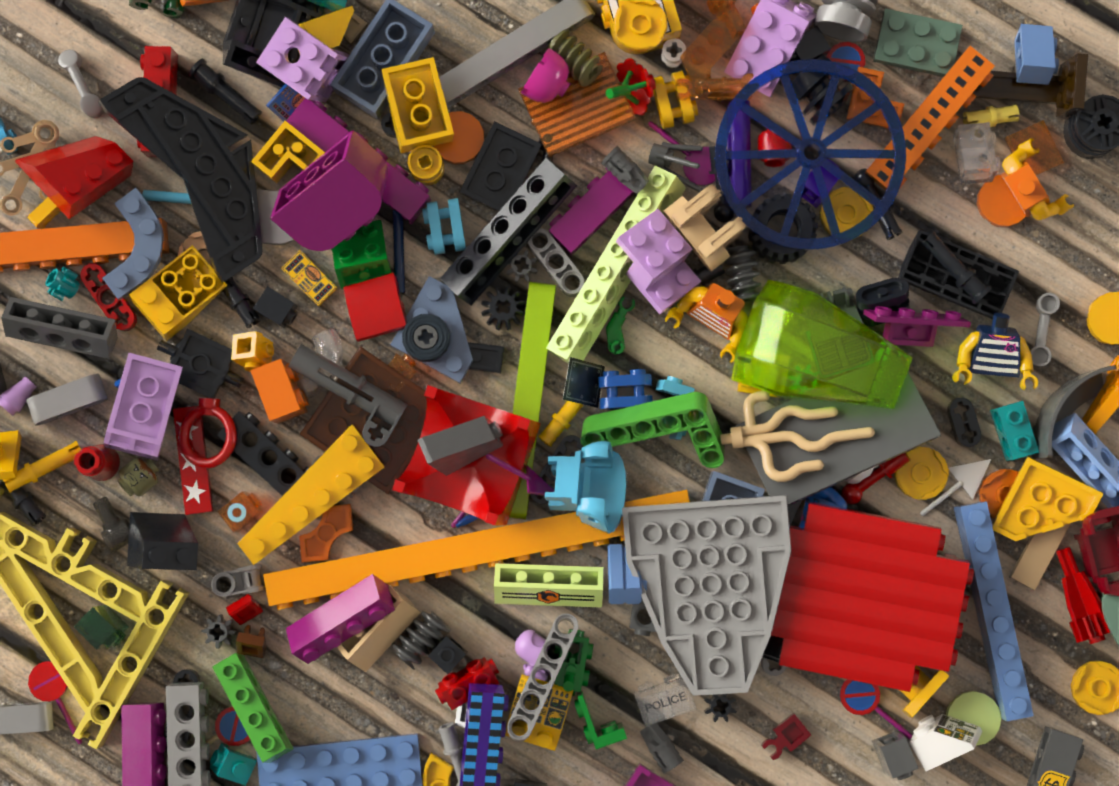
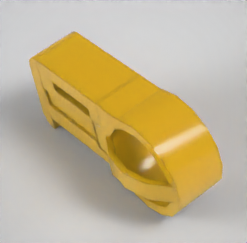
M47 197L27 218L37 228L44 229L61 210Z

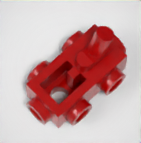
M485 657L475 659L459 672H452L443 677L442 681L438 683L439 688L435 692L442 705L447 702L451 710H454L468 702L469 683L498 685L499 682L495 675L499 671L492 658L488 661Z

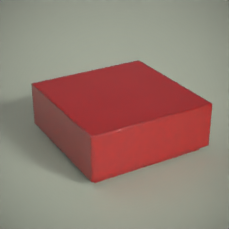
M250 594L245 595L226 607L228 614L239 625H243L263 612L260 604Z

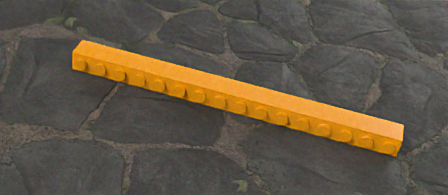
M682 490L625 502V507L690 501L688 491ZM576 512L267 573L263 574L268 603L269 606L277 605V610L293 607V601L303 600L305 605L320 602L319 596L328 594L330 599H333L371 574L377 576L388 586L395 587L399 586L398 580L409 579L410 584L425 581L424 575L435 573V577L440 578L452 575L451 570L461 568L462 573L478 570V564L488 563V568L495 567V563L504 564L503 559L514 557L515 562L529 560L530 554L540 552L541 557L557 554L556 549L567 547V552L583 549V543L593 542L594 546L609 544V538L619 536L620 541H625L623 516L616 530L609 534L582 523Z

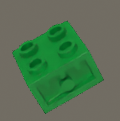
M381 220L372 221L367 226L362 225L348 241L343 240L332 248L334 269L341 289L392 273Z
M583 691L577 692L578 699L574 700V704L579 718L585 717L587 725L583 726V730L588 744L594 743L595 749H599L627 739L622 722L617 724L616 720L600 725L601 730L596 731Z

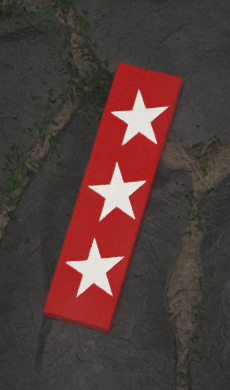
M197 406L173 409L185 515L214 511L209 468H200L190 463L183 455L179 445L181 423L185 416ZM201 416L191 427L190 444L196 454L207 458L203 418Z

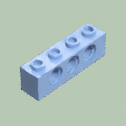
M1076 413L1056 422L1052 435L1053 449L1086 485L1104 493L1101 501L1107 508L1119 506V460Z

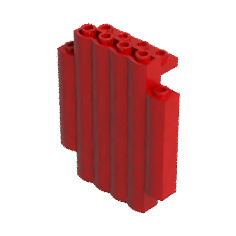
M809 502L805 527L790 526L792 551L771 636L784 638L779 665L910 692L912 685L917 686L920 670L915 669V665L949 672L950 665H956L958 650L954 649L955 639H961L963 623L959 622L961 611L966 612L969 596L964 595L966 584L971 585L974 568H969L970 562L968 560L958 559L956 555L945 553L943 556L937 554L938 550L943 551L946 535L941 534V527Z

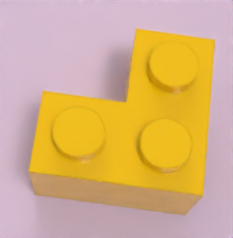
M284 121L251 162L277 184L293 164L303 171L325 152L287 121Z

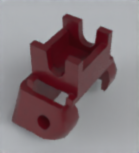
M1115 506L1086 516L1082 522L1083 528L1080 529L1079 534H1074V538L1078 540L1085 567L1084 572L1087 577H1092L1093 583L1098 585L1102 593L1108 596L1119 597V580L1108 582L1107 577H1101V575L1119 571V506ZM1107 522L1112 523V526L1099 528L1097 531L1094 529L1095 525Z

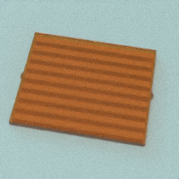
M605 52L598 54L600 60L597 65H602L603 69L594 82L583 87L579 84V80H574L571 74H569L566 81L570 85L562 97L557 94L552 101L546 103L536 102L521 93L524 86L518 88L532 119L531 124L535 126L548 157L636 120L634 112L625 96L608 99L606 96L608 88L621 86L622 84L619 83Z

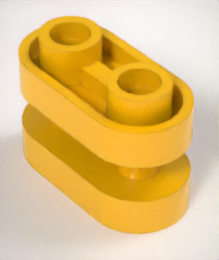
M683 71L671 73L672 81L664 83L662 76L654 77L656 81V89L653 90L654 99L663 129L674 127L675 118L681 117L683 124L695 122L694 116H698L696 101H691L689 91L692 90L689 75H684ZM675 92L678 107L671 108L667 93Z

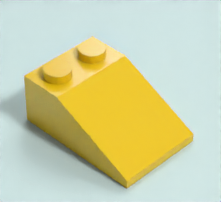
M434 57L381 69L400 152H410L420 145L435 146L452 142L454 132Z

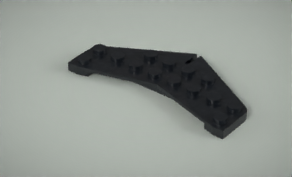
M144 77L131 80L99 100V104L107 115L184 180L212 266L222 283L261 257L263 249L254 164L251 162L253 160L252 143L249 140L231 152L228 149L247 137L248 134Z

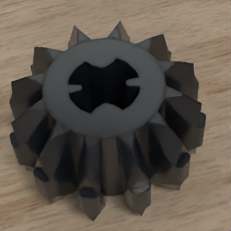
M500 286L495 287L496 296L490 291L486 293L491 302L484 300L481 302V305L490 309L482 311L481 314L483 317L491 316L486 322L488 326L497 321L496 330L500 331L502 323H505L506 329L510 331L512 329L510 321H513L518 326L521 324L516 315L525 316V311L517 308L523 307L526 303L525 300L516 301L520 296L519 291L510 296V286L506 287L505 294H502ZM498 304H510L508 306L509 313H497L499 311Z

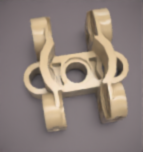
M713 184L706 187L690 201L681 196L663 211L674 228L691 246L693 252L710 272L730 258L725 248L743 235L742 231L747 227L742 221L743 219L737 217L734 221L728 222L716 232L704 218V215L709 212L713 205L720 201L719 197L722 196L720 194L721 191L717 190Z

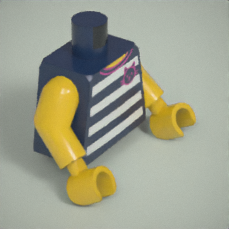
M994 313L992 326L978 325L976 331L970 333L960 344L957 358L959 370L955 371L952 375L954 382L959 381L960 373L965 376L964 385L972 380V373L1017 378L1020 377L1021 373L1023 378L1019 385L1022 390L1026 389L1025 380L1027 379L1032 381L1033 389L1038 386V379L1036 376L1031 375L1034 372L1030 349L1025 338L1021 337L1015 328L1008 327L1009 315Z

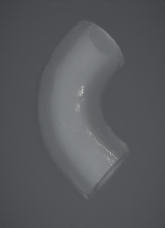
M331 328L314 336L312 341L316 352L341 366L343 349L337 329ZM319 368L318 372L335 380V375ZM299 374L301 384L309 398L317 396L325 390L324 387Z

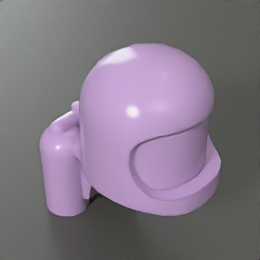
M534 630L524 631L515 642L516 654L529 663L523 665L526 676H530L546 639L535 633ZM540 670L535 674V678L546 681L549 673L545 670Z

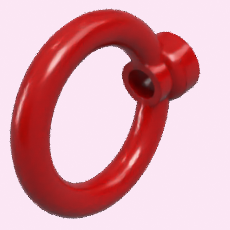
M199 398V406L192 409L185 416L180 426L179 445L181 451L190 463L200 468H214L221 465L231 456L236 445V426L230 414L220 407L221 399ZM203 415L216 416L223 423L226 431V440L223 448L217 455L210 458L201 457L196 454L190 444L191 427Z

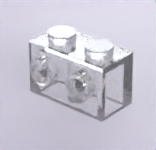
M990 122L958 125L953 135L960 183L993 182L997 172L1000 171V158L995 156L996 134L991 132Z

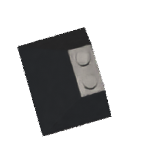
M237 0L223 40V65L282 88L285 83L256 63L285 17L291 19L296 24H301L322 16L325 8L307 0ZM292 48L288 52V60L293 64L300 59L297 48Z

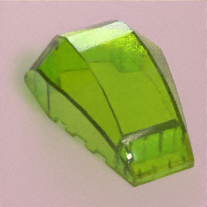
M767 280L754 301L736 350L731 380L784 399L894 409L913 357L817 293L786 283Z

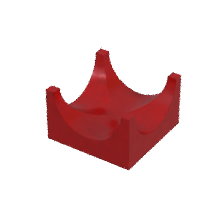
M427 385L424 394L427 400V409L420 438L485 416L492 422L496 421L503 433V436L500 437L503 446L489 454L523 473L525 472L541 423ZM418 442L408 467L398 479H395L392 490L430 500L478 517L486 523L502 526L508 523L522 478L486 458V455L446 476L427 463Z

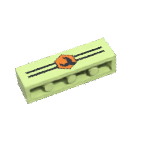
M495 563L494 603L602 607L604 567Z

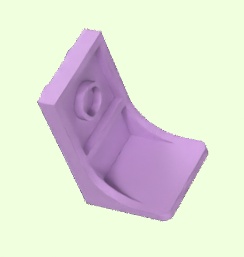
M760 0L724 73L771 97L801 39L815 21L816 14L813 13L814 8L803 2H800L798 5L791 0Z

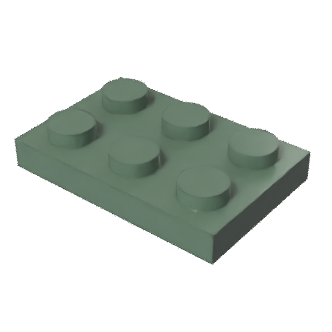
M885 8L873 62L944 77L955 64L963 25Z

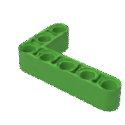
M691 392L591 415L584 420L582 427L581 444L583 447L598 441L611 442L612 447L688 430L700 462L705 467L717 468L721 466L724 462L725 445L721 444L720 434L722 432L709 399L700 392Z

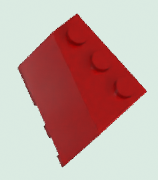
M98 136L15 160L18 166L68 219L74 217L129 178L134 162L116 142Z

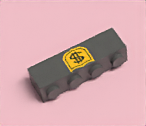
M1045 726L1027 786H1072L1076 778V771L1074 770L1076 762L1082 758L1084 753V745L1082 744L1084 739Z

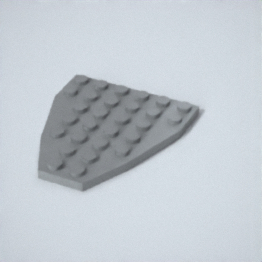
M787 495L623 507L627 564L632 576L639 577V571L641 580L647 581V591L642 584L641 597L660 642L692 695L748 693L772 634L792 551Z

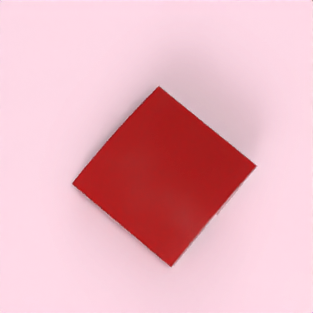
M394 273L343 287L357 342L405 328L407 324L404 304L400 299L397 277Z

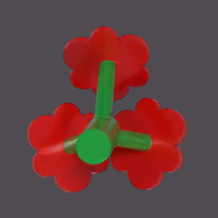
M627 58L624 63L621 62L617 65L618 72L616 78L623 82L622 85L608 88L606 96L608 99L625 96L628 99H626L623 107H629L630 110H627L628 114L632 113L633 117L637 114L642 116L647 112V105L650 104L651 97H654L653 90L656 89V81L652 74L648 75L646 68L641 64H637L632 58Z

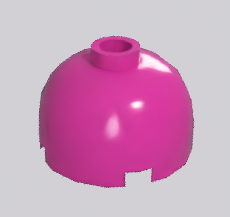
M550 48L547 49L543 55L544 57L537 64L521 91L523 95L536 102L546 103L552 101L557 94L562 97L570 85L566 81L569 75L568 64L562 56Z

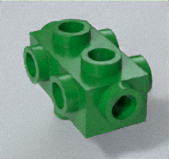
M577 630V634L572 642L579 646L578 652L571 653L568 651L555 680V685L562 686L564 690H574L572 696H575V692H581L582 686L587 687L590 671L585 670L586 659H592L594 644L589 643V637L584 636L585 631ZM555 645L554 654H558L559 658L562 655V650Z

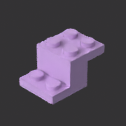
M659 209L649 214L616 240L617 244L633 261L626 275L659 314H662L683 298L692 288L701 283V280L684 262L692 251L691 246Z

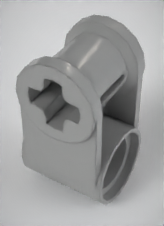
M261 564L240 567L236 570L216 574L211 581L212 591L220 597L266 590L261 581L259 570L262 568ZM224 576L231 580V588L227 592L219 588V580Z

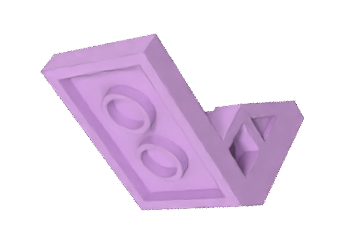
M128 353L104 438V446L106 448L158 461L183 367Z

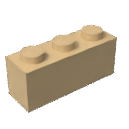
M391 585L388 587L395 610L337 647L349 662L364 672L368 671L421 613L405 595Z

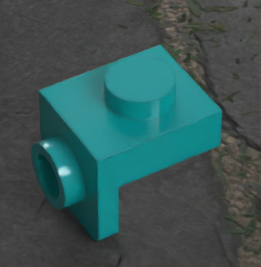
M221 743L218 750H215L212 754L210 768L218 777L246 786L257 760L254 757L231 750L227 745Z

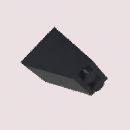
M130 512L127 566L139 569L197 570L198 541L185 514Z

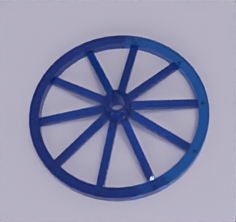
M817 59L797 60L777 65L764 71L746 84L727 108L718 130L715 146L717 179L724 198L737 217H741L744 224L758 236L774 244L798 250L832 248L849 242L869 230L892 205L901 186L906 164L904 131L895 108L883 91L869 78L848 66ZM819 72L832 75L812 137H810L789 74ZM780 78L802 141L745 102L761 87ZM839 78H843L862 89L875 103L821 141L820 139ZM739 110L796 148L726 151L729 131ZM878 110H881L886 119L893 142V150L826 148ZM807 147L816 148L818 158L816 160L807 159L804 155V149ZM796 158V160L741 201L738 199L731 185L726 160ZM826 158L894 159L891 178L882 199H878ZM802 166L780 233L766 227L747 211L746 206ZM820 166L875 207L860 223L840 233ZM810 169H812L832 235L829 237L807 239L788 236Z

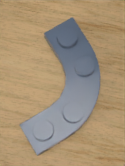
M134 188L114 203L133 230L135 245L132 253L122 264L102 278L120 301L153 275L161 260L160 256L164 241L162 225L157 214L137 188Z

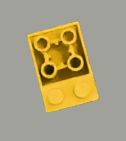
M192 245L130 293L129 296L133 304L167 342L186 327L227 284L221 282L214 269Z

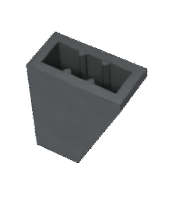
M482 416L418 439L427 463L447 476L502 447L503 444L500 437L503 436V433L496 421L492 422L487 417Z

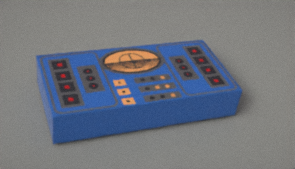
M284 84L266 106L284 122L291 116L305 97L287 84Z

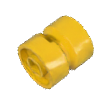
M420 145L410 152L407 163L411 175L416 182L419 181L423 185L429 186L441 180L445 167L441 154L436 148L431 145Z

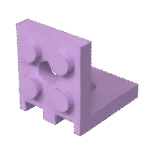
M285 17L256 63L306 99L326 103L333 92L330 84L349 55L345 52L331 49L291 19ZM292 48H297L300 52V59L292 64L288 60V52Z

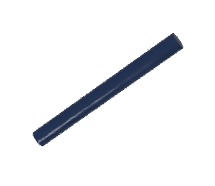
M394 209V274L397 277L399 293H405L403 217Z

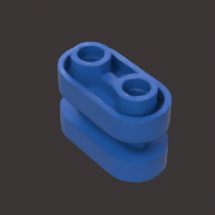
M646 369L630 370V375H619V371H604L603 376L598 377L599 388L607 389V397L599 399L600 410L621 409L653 401L652 395L644 394V387L652 386L651 374H646ZM633 387L634 396L618 397L617 388Z

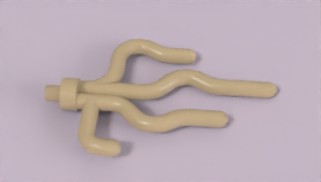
M759 391L750 394L744 401L745 426L731 427V433L720 434L722 445L732 444L733 449L744 447L758 449L761 453L763 468L767 476L776 482H787L795 479L802 473L822 470L824 463L821 460L804 461L795 464L786 471H778L774 467L773 455L768 444L792 442L805 451L819 452L836 442L871 438L874 436L875 430L872 427L835 431L828 433L818 441H809L794 431L772 432L786 417L795 416L804 420L831 418L837 416L838 409L833 406L806 409L797 405H789L779 409L768 422L756 424L754 405L758 402L768 401L770 398V394L767 391Z

